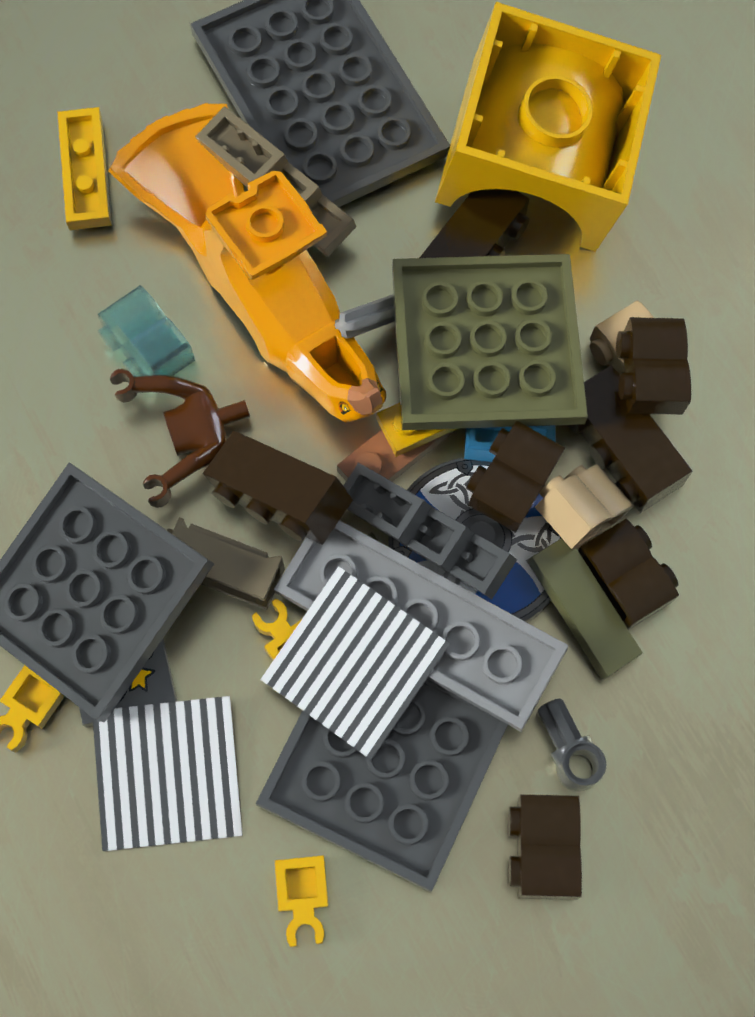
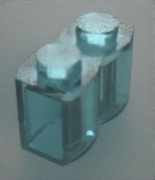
M141 285L97 314L103 326L98 330L100 337L112 352L120 349L128 358L123 361V365L133 376H174L195 361L192 347Z

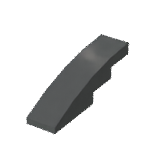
M359 462L343 485L353 499L347 510L490 599H493L517 561L507 551L475 534L467 526L435 509L425 500Z

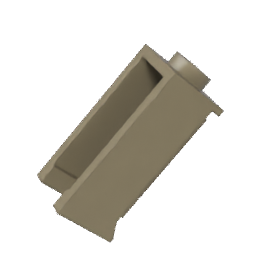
M180 517L174 530L167 529V531L214 563L201 585L263 609H268L275 593L274 588L285 570L282 556L268 557L267 552L194 524H190L189 528H187L184 519Z

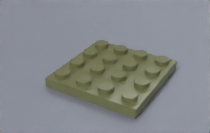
M570 254L393 259L392 277L402 430L513 427L516 421L526 426L585 424L588 414Z

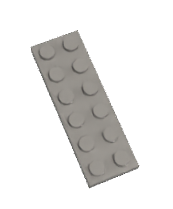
M340 520L323 545L307 537L304 539L274 588L278 595L308 611L339 566L450 643V646L428 676V680L522 732L567 652V644Z

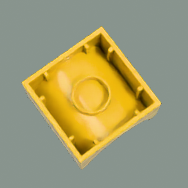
M496 2L472 63L435 202L451 207L461 196L486 189H505L531 194L559 206L570 214L578 223L582 232L580 247L596 252L629 202L661 55Z

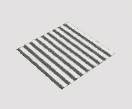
M338 566L260 680L372 760L446 652L450 643Z
M230 696L114 708L105 723L96 721L93 718L102 851L242 836Z

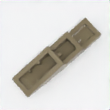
M225 106L195 136L197 141L247 188V183L271 171H281L308 204L317 221L326 229L327 236L313 246L327 258L357 227L354 219L322 194L320 187L290 164L282 151Z

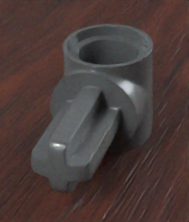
M560 698L551 700L538 709V714L556 748V751L551 753V756L557 766V776L560 782L570 790H587L603 777L606 771L605 755L592 742L589 735L581 736L564 701ZM582 755L591 762L593 771L590 778L582 779L572 773L569 767L571 756Z

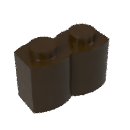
M630 317L624 331H619L616 339L617 358H623L626 371L622 372L619 378L620 399L626 400L629 414L683 415L691 402V374L687 360L688 339L685 320L682 318Z
M519 421L515 422L510 432L502 428L489 449V452L495 455L487 469L479 465L466 487L467 490L473 493L468 506L516 533L559 461L565 447Z
M626 518L580 546L578 552L629 630L672 603L679 594L676 589L678 587V580L674 572L667 564H659L650 552L652 543L645 530L639 525L634 527Z
M520 795L518 807L509 806V836H518V856L509 857L510 887H518L519 898L578 900L582 896L579 796Z

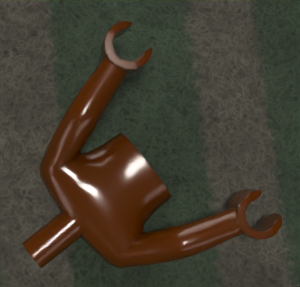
M117 369L110 376V381L114 385L122 382L129 383L125 389L115 393L117 400L123 403L132 401L137 396V393L148 392L166 393L185 400L182 405L165 411L163 414L177 456L187 453L191 454L163 475L154 474L145 478L143 482L145 489H152L155 486L163 487L159 495L148 499L149 504L156 508L163 507L170 501V488L210 464L227 440L224 425L250 417L245 400L218 408L210 390L206 386L170 375L133 376L131 372L125 369Z

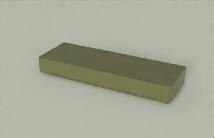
M561 538L526 560L601 679L609 677L643 654L577 548L572 550Z

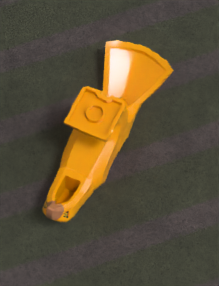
M204 103L191 109H184L170 116L166 115L146 126L145 130L130 139L127 145L117 151L108 172L137 199L176 226L191 247L210 285L221 294L246 326L265 361L288 373L292 381L311 395L329 414L345 423L368 417L381 409L386 400V390L382 386L375 368L354 337L344 338L341 336L340 330L335 329V320L339 319L340 310L332 291L307 251L308 248L327 236L324 226L317 221L308 204L281 171H271L247 183L248 191L244 192L243 183L197 141L195 136L224 106L228 108L227 104Z

